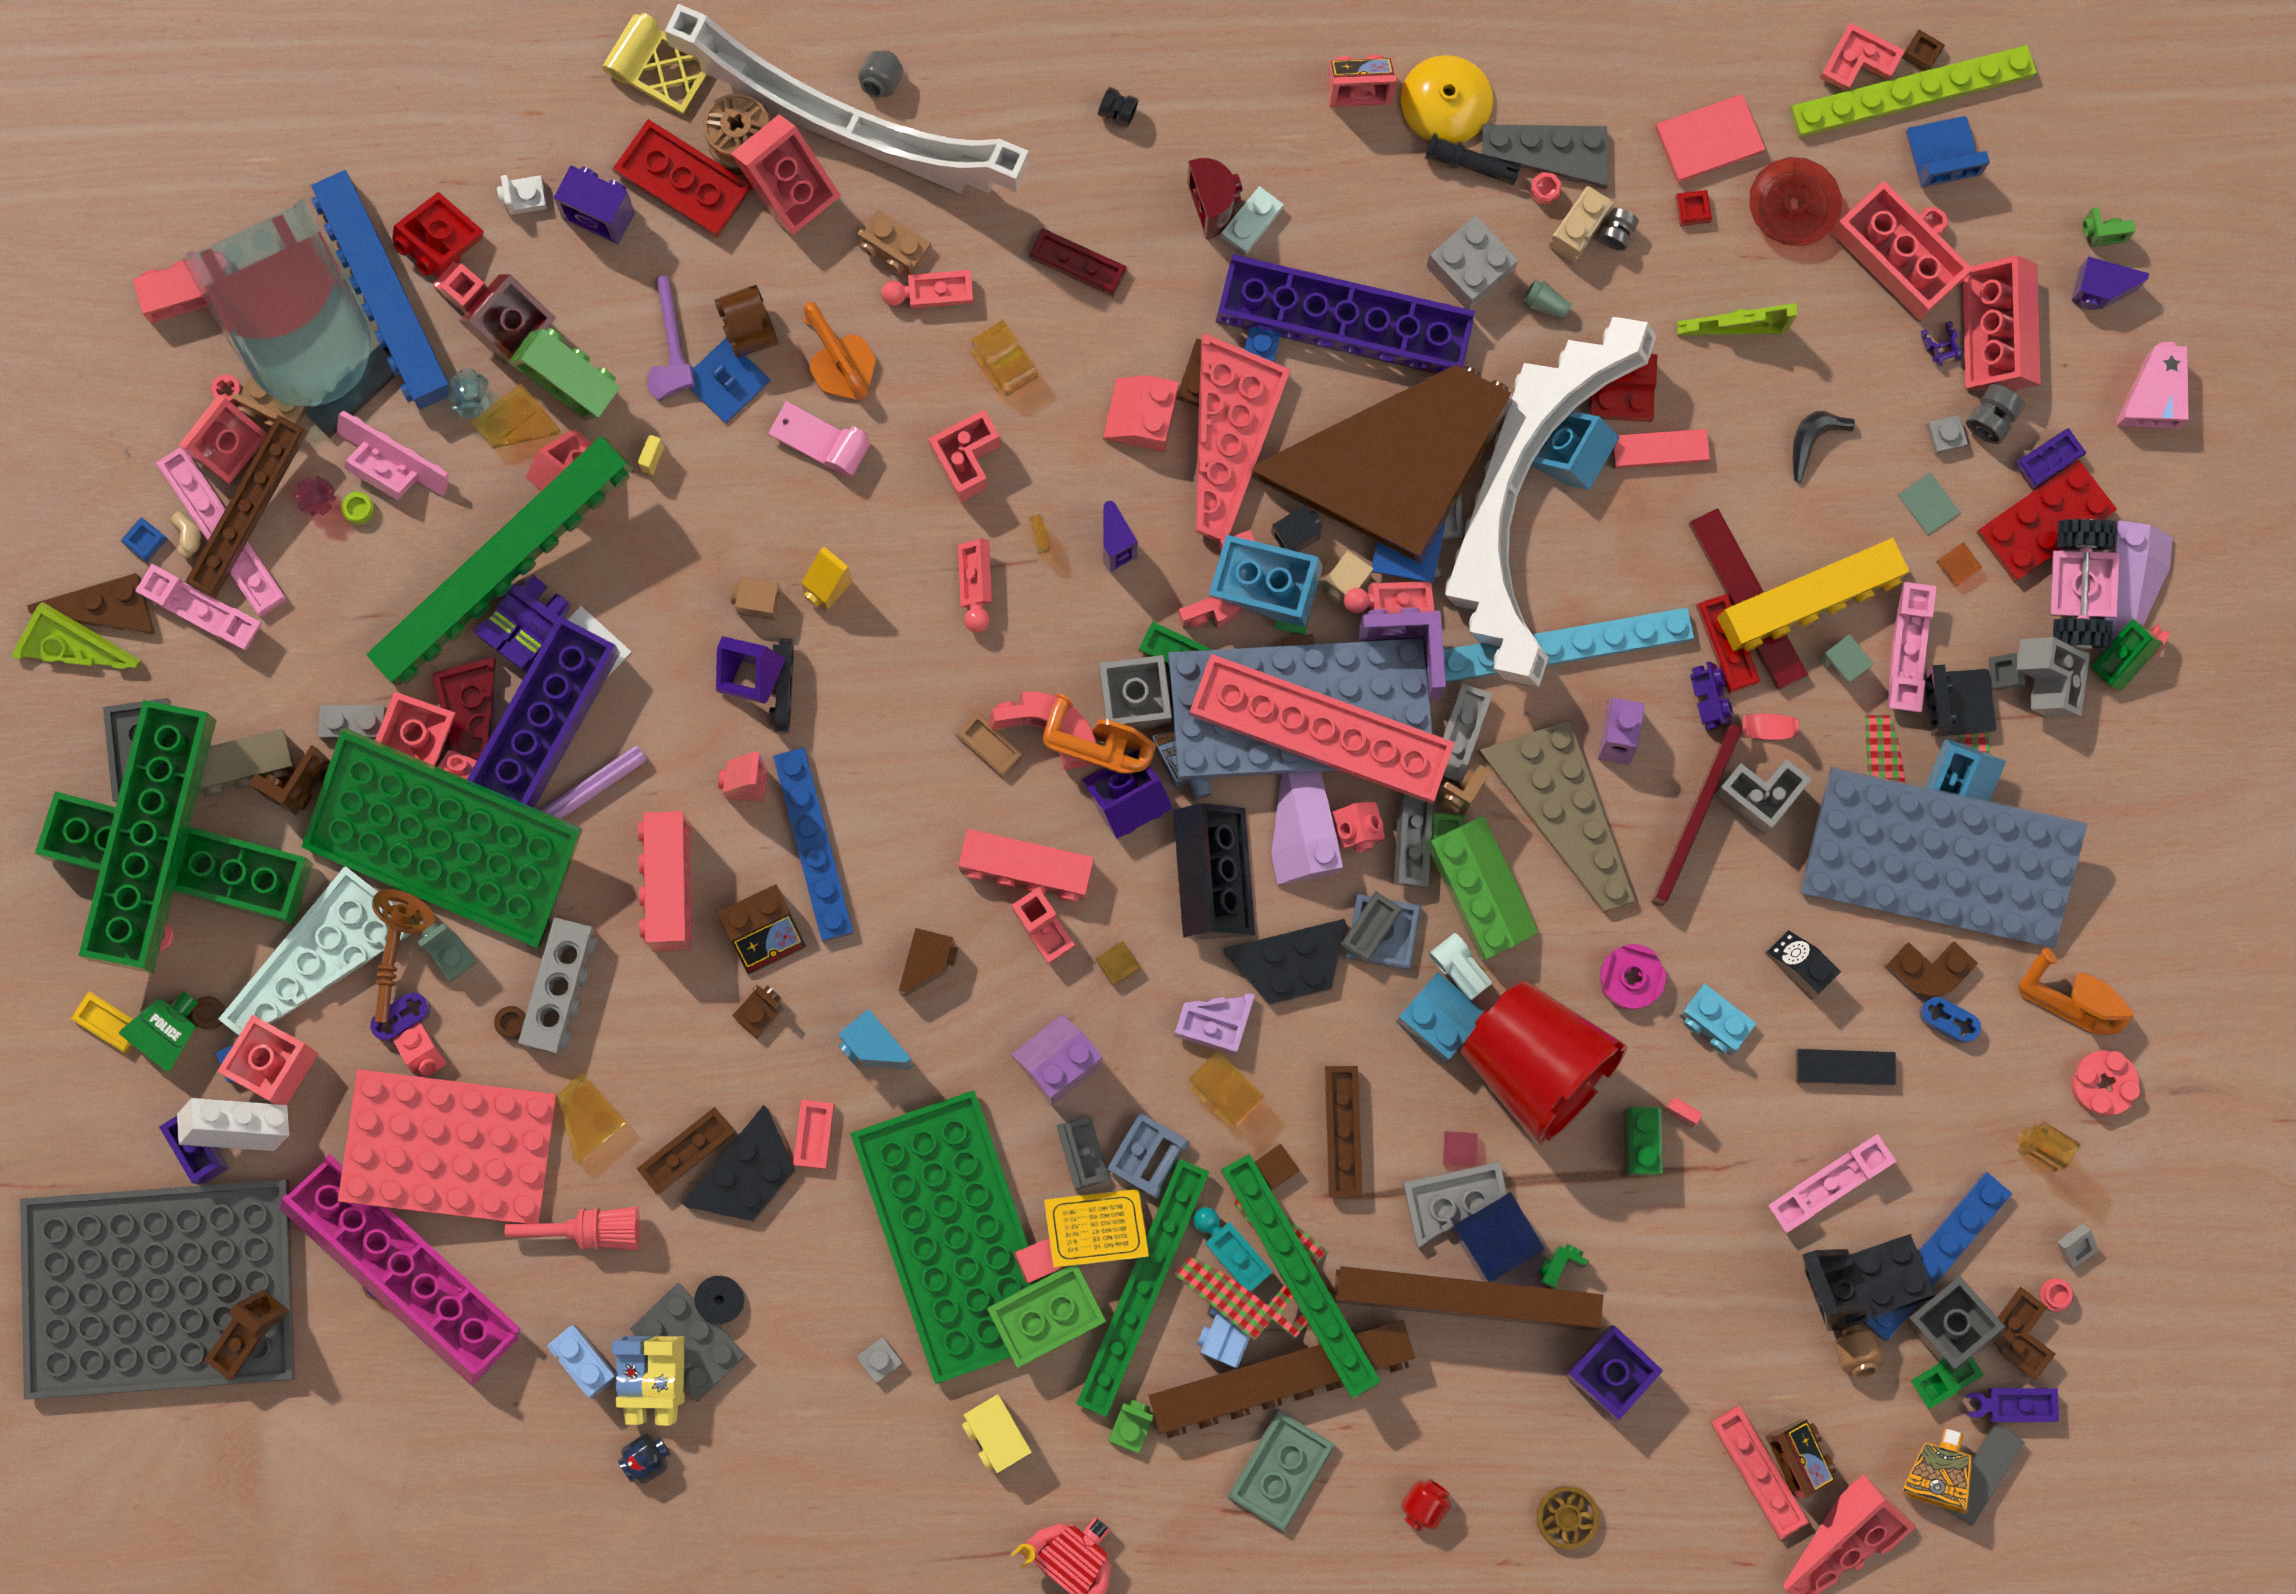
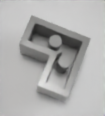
M2055 637L2021 639L2017 654L2016 670L2035 678L2031 694V710L2048 718L2082 717L2090 655Z
M1787 759L1777 768L1767 782H1764L1740 763L1715 795L1766 835L1812 779Z

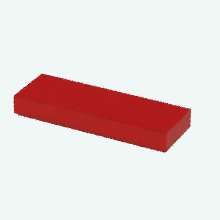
M1724 594L1700 602L1696 605L1718 666L1724 672L1728 692L1731 694L1758 685L1761 680L1750 651L1746 652L1743 647L1733 652L1717 619L1725 609L1732 607L1728 594Z

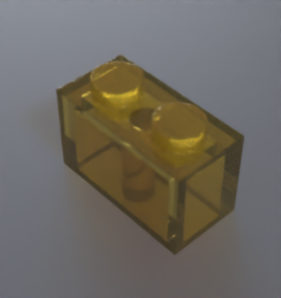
M1218 1050L1189 1079V1082L1193 1085L1190 1091L1203 1103L1208 1099L1216 1107L1213 1113L1225 1125L1231 1122L1236 1127L1264 1098V1095Z

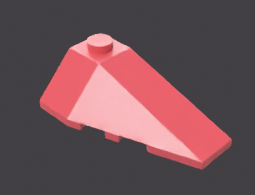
M1863 1474L1858 1480L1851 1483L1848 1489L1838 1497L1783 1587L1790 1594H1819L1834 1585L1838 1580L1839 1574L1849 1568L1857 1571L1865 1566L1863 1560L1879 1551L1883 1555L1892 1550L1916 1526L1876 1484Z

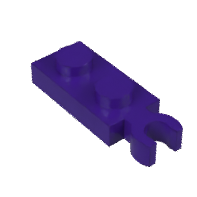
M1989 1388V1398L1978 1392L1966 1394V1399H1976L1979 1402V1409L1977 1411L1966 1412V1416L1970 1418H1980L1989 1412L1990 1422H2059L2058 1388Z

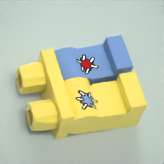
M624 1335L613 1340L612 1355H616L617 1365L616 1391L618 1397H616V1407L623 1408L625 1424L639 1425L646 1423V1408H655L656 1425L669 1426L676 1423L678 1406L685 1402V1392H683L684 1336H655L652 1338V1336Z

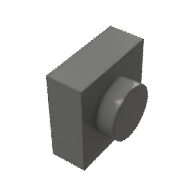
M2018 653L1989 658L1991 689L1998 691L2025 686V674L2016 670Z

